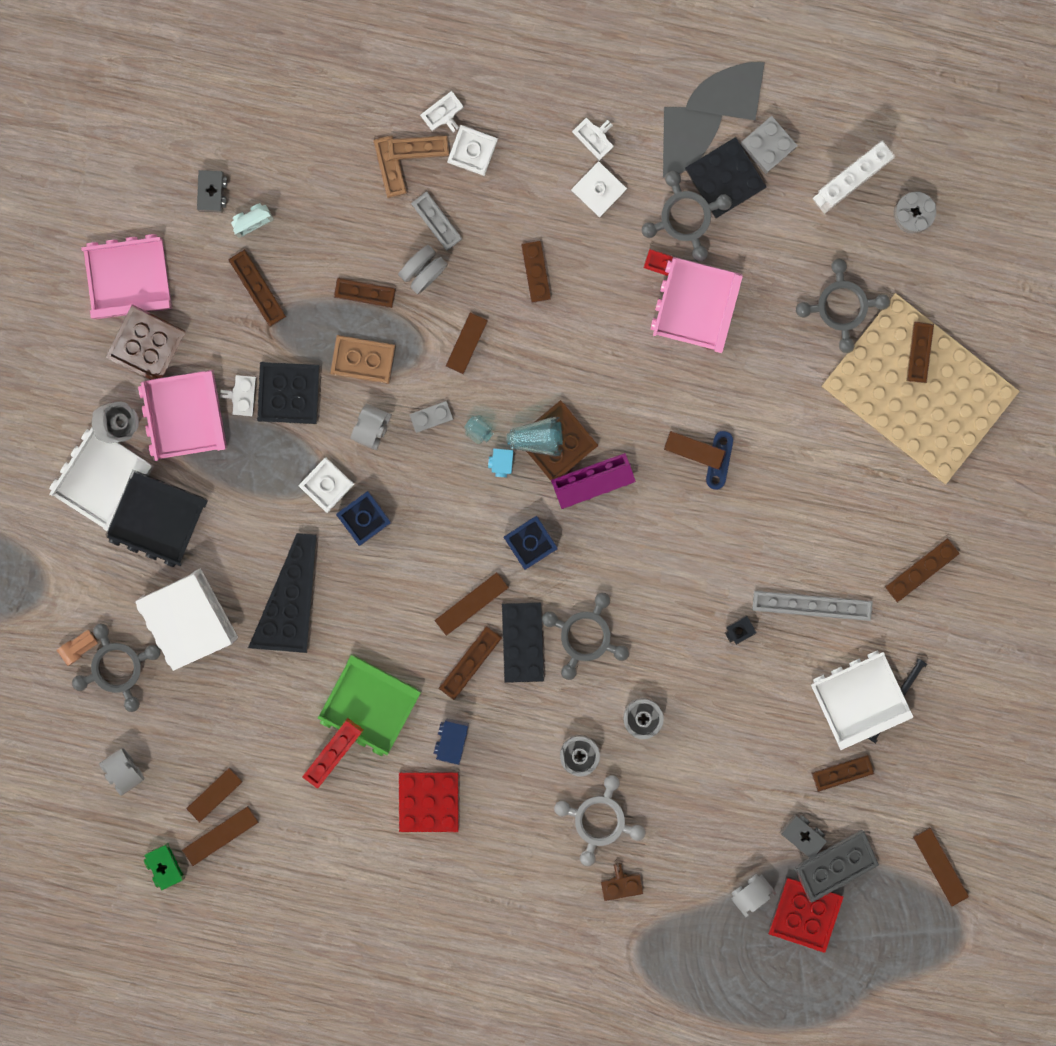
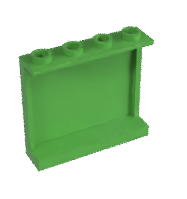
M352 654L318 719L321 720L320 724L325 727L331 728L333 726L339 730L346 719L349 718L364 729L355 741L357 744L363 747L367 744L373 748L372 751L380 756H383V754L388 755L422 691Z

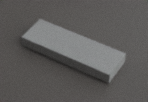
M427 192L411 203L446 251L463 240Z

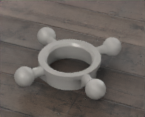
M609 775L604 780L606 788L604 796L591 797L584 801L578 809L570 807L566 801H559L554 806V811L558 816L570 815L575 817L577 832L588 843L586 851L580 855V861L584 866H591L595 863L594 850L596 846H604L614 842L622 832L630 834L631 838L636 841H640L645 837V829L641 825H634L633 827L625 825V818L621 807L611 799L613 791L618 789L620 785L618 777L614 775ZM596 803L609 805L617 815L615 830L610 835L602 838L588 834L582 824L585 810Z

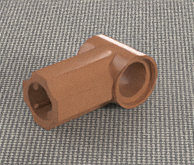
M89 629L73 641L70 640L59 647L57 652L66 665L69 666L99 642Z

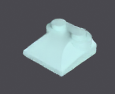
M256 204L250 208L251 211L244 215L242 212L233 217L234 221L231 224L237 237L241 238L274 220L266 205Z

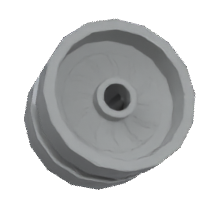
M426 245L417 252L398 274L404 282H409L417 276L411 283V289L417 295L423 292L448 266L441 257L429 263L435 256V251L429 245Z

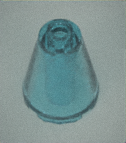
M551 417L511 429L510 433H507V444L516 450L555 457L560 456L562 450H558V447L562 445L563 438L561 422H556L559 417Z

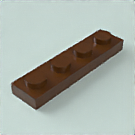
M946 538L886 585L885 588L898 603L960 553L949 539Z

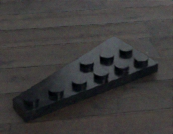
M296 534L248 648L307 653L317 535Z

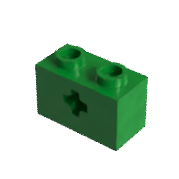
M169 843L144 855L145 866L148 870L151 869L154 875L152 877L153 882L157 888L160 887L161 891L185 879ZM161 864L167 866L165 871L159 870Z

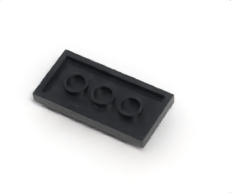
M541 602L503 603L504 683L543 682Z

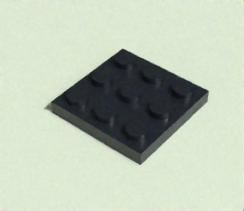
M736 137L685 167L700 195L708 204L715 202L718 196L726 194L731 198L732 204L729 209L711 211L715 219L767 188Z
M260 362L257 421L317 424L320 365Z

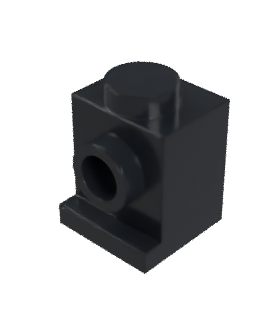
M745 615L728 625L725 635L730 643L734 641L737 645L757 632L749 618ZM737 627L743 629L741 634H736L735 630Z

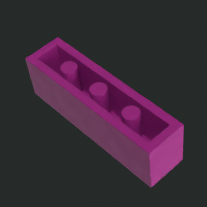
M626 453L553 479L551 482L560 507L564 509L623 486H628L636 482Z

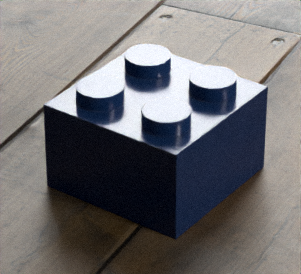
M370 491L365 492L336 514L358 546L366 543L392 523Z
M537 515L503 537L524 570L558 549Z
M446 718L445 722L440 723L438 735H441V740L436 742L433 753L437 755L436 760L460 764L469 723Z

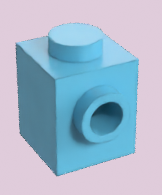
M493 449V457L489 456L488 468H492V473H496L495 477L507 478V474H512L513 450Z

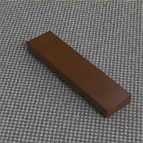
M244 249L228 259L269 327L286 318L287 316L247 251Z
M496 572L434 621L447 636L509 587Z
M486 626L438 689L455 700L502 637Z
M247 806L182 849L191 865L194 866L259 823L249 806Z
M929 827L913 836L950 905L954 906L969 897L931 828Z

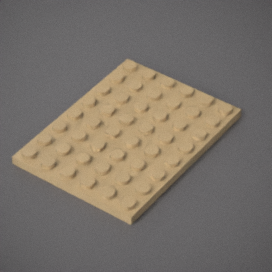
M895 293L890 299V306L880 311L857 340L854 350L845 355L821 387L946 485L1020 391L935 324L927 383L906 381L913 322L934 323Z

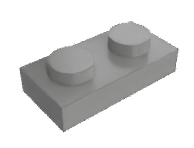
M447 401L409 414L416 433L453 420Z

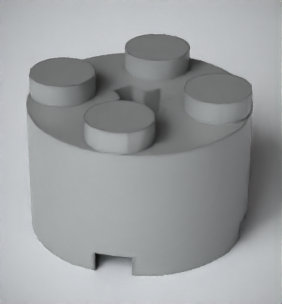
M922 192L906 194L897 202L894 208V218L898 227L910 234L926 230L933 223L936 216L935 203L928 195ZM917 209L919 215L913 217V212L910 210Z
M125 402L105 404L93 412L92 428L95 437L105 443L127 441L133 437L132 435L138 429L137 413Z
M365 404L358 417L357 425L354 426L351 439L377 451L381 442L379 438L385 436L388 429L386 425L390 422L392 414Z
M635 699L624 710V725L627 731L638 739L652 738L663 726V713L658 704L651 699ZM642 713L649 717L648 720H645V723H641V720H638Z
M575 735L568 738L560 750L562 766L574 776L589 775L596 769L600 760L597 744L585 735ZM577 751H581L583 754H586L582 757V760H578V757H574V755L577 754Z
M121 748L99 763L102 770L107 773L104 775L111 785L113 783L116 785L115 789L120 796L144 780L139 767L135 766L134 760L124 748Z
M756 873L747 880L749 885L745 888L740 886L731 893L733 895L731 900L745 918L749 916L747 911L754 912L770 899L768 896L770 893L773 896L776 894L762 874L758 876Z

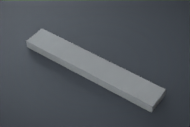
M754 591L752 611L871 621L873 601Z

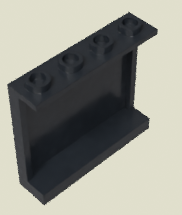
M132 469L105 535L109 539L108 542L120 546L121 543L128 546L127 549L132 552L138 553L142 551L146 553L145 556L150 559L165 560L164 564L168 566H181L185 550L202 509L206 507L208 500Z

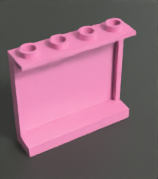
M157 234L146 235L145 239L140 240L137 237L125 238L126 242L108 240L104 245L92 242L87 243V247L81 248L84 251L92 309L90 310L91 319L125 316L132 304L147 312L172 309L163 239L161 237H157Z
M673 257L672 261H668L665 272L669 274L667 281L663 280L660 290L664 292L662 300L658 299L655 310L659 311L657 319L653 318L650 330H654L653 336L659 335L714 349L715 352L722 353L741 285L742 274Z
M213 370L141 382V386L138 387L140 398H144L145 406H142L144 418L147 417L148 420L146 434L147 437H151L152 444L149 445L150 455L154 456L155 461L162 458L211 450L219 451L227 448Z

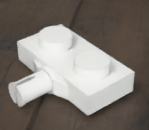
M451 91L420 116L432 132L439 126L447 124L454 133L460 127L455 123L453 117L464 107Z
M586 118L572 131L599 161L614 147L605 135L613 126L608 120L601 127H597Z
M236 375L233 391L221 390L220 393L228 395L220 394V398L232 399L233 415H253L256 377Z

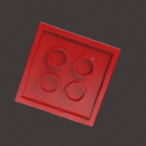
M399 772V832H458V772Z
M787 877L768 934L825 953L844 896L830 892L811 903L801 882Z

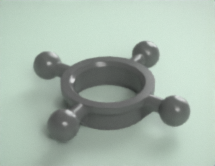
M670 171L665 176V182L672 187L674 195L664 204L662 221L656 224L651 222L645 223L641 229L642 234L646 238H652L657 234V231L665 229L675 239L691 241L694 247L692 251L693 258L699 262L704 261L708 256V251L704 246H701L699 237L709 228L711 211L729 209L732 200L728 195L722 194L718 196L715 202L708 204L697 193L691 191L682 192L679 185L681 181L680 174L676 171ZM682 199L697 201L704 211L702 226L691 234L677 232L670 223V210L676 202Z
M835 259L831 264V269L836 274L837 282L825 288L817 305L800 302L796 306V314L799 317L805 318L810 313L819 312L822 320L829 327L842 332L839 349L843 353H850L854 350L855 343L850 338L849 330L862 323L867 315L868 307H877L880 310L887 309L890 306V298L885 294H880L875 299L867 300L866 294L858 285L844 280L847 263L843 259ZM848 289L858 297L860 311L852 322L841 324L833 321L828 316L825 304L827 297L834 290Z
M606 593L596 595V606L593 613L579 612L572 615L566 622L559 620L554 612H546L542 617V622L546 627L556 626L562 629V645L571 656L569 664L561 669V675L566 680H572L576 677L577 670L575 667L579 660H595L602 656L606 650L613 653L614 657L619 661H624L629 657V649L626 646L610 644V629L606 621L600 617L603 608L608 607L610 604V597ZM580 619L594 620L603 630V642L592 653H579L571 647L568 641L570 627Z
M102 623L97 624L93 629V634L101 640L103 647L93 657L91 664L92 674L85 677L82 675L74 677L72 686L77 691H83L89 683L95 681L99 687L108 692H122L125 697L124 708L128 712H135L138 710L140 702L136 697L132 696L130 688L139 679L141 673L140 662L146 659H158L161 650L157 645H149L145 652L137 655L127 645L121 643L110 644L108 627ZM112 650H120L127 653L133 661V675L125 684H110L101 675L100 662L104 655Z

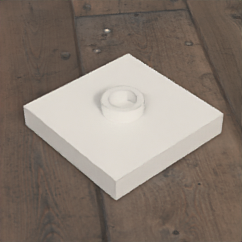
M461 125L447 163L485 176L498 138Z
M599 161L571 189L599 218L627 190Z
M325 457L301 482L299 487L328 513L355 484Z

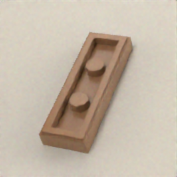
M393 136L373 140L387 198L407 194L399 160H389L388 140L393 139Z
M447 136L388 140L389 160L449 156Z

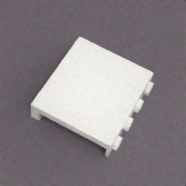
M881 141L819 190V193L812 198L824 214L885 167L895 156L884 142Z
M93 428L84 432L81 438L83 442L80 447L76 446L72 451L71 456L73 458L69 464L66 462L60 471L62 475L59 480L55 479L49 489L52 491L49 495L58 498L107 531L132 469L149 475L154 465L117 442L105 443L95 437Z
M201 568L194 571L191 575L146 596L144 594L135 601L137 610L143 615L147 628L153 633L157 646L162 650L167 664L171 666L173 671L231 645L238 638Z
M877 650L868 654L869 659L861 662L859 658L849 663L850 667L845 670L840 667L831 671L832 675L827 678L822 675L813 679L814 684L811 687L840 750L913 718L884 652L879 654Z

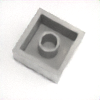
M772 116L740 144L765 174L797 148V144Z

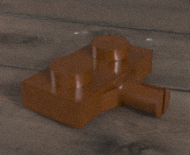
M617 863L614 864L616 876L601 880L604 901L643 894L640 874H623L622 863H618L619 871Z

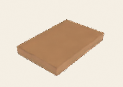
M337 335L330 374L389 384L396 345Z

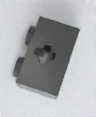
M198 170L197 210L199 212L223 213V208H226L227 197L223 196L224 188H227L228 179L227 176H224L223 171ZM212 187L217 190L213 197L208 193V191L212 190Z
M794 814L780 833L811 858L827 842L823 838L825 834L817 827L812 829L808 825L810 821L803 815L798 817ZM802 831H803L804 833H806L807 831H809V832L807 833L808 836H809V838H808V839L803 838V839L801 840L802 836L800 835V833H801Z

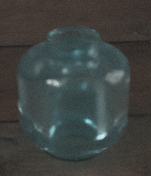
M481 415L472 416L464 426L466 429L465 435L477 444H481L483 441L487 443L494 434L491 431L493 424Z

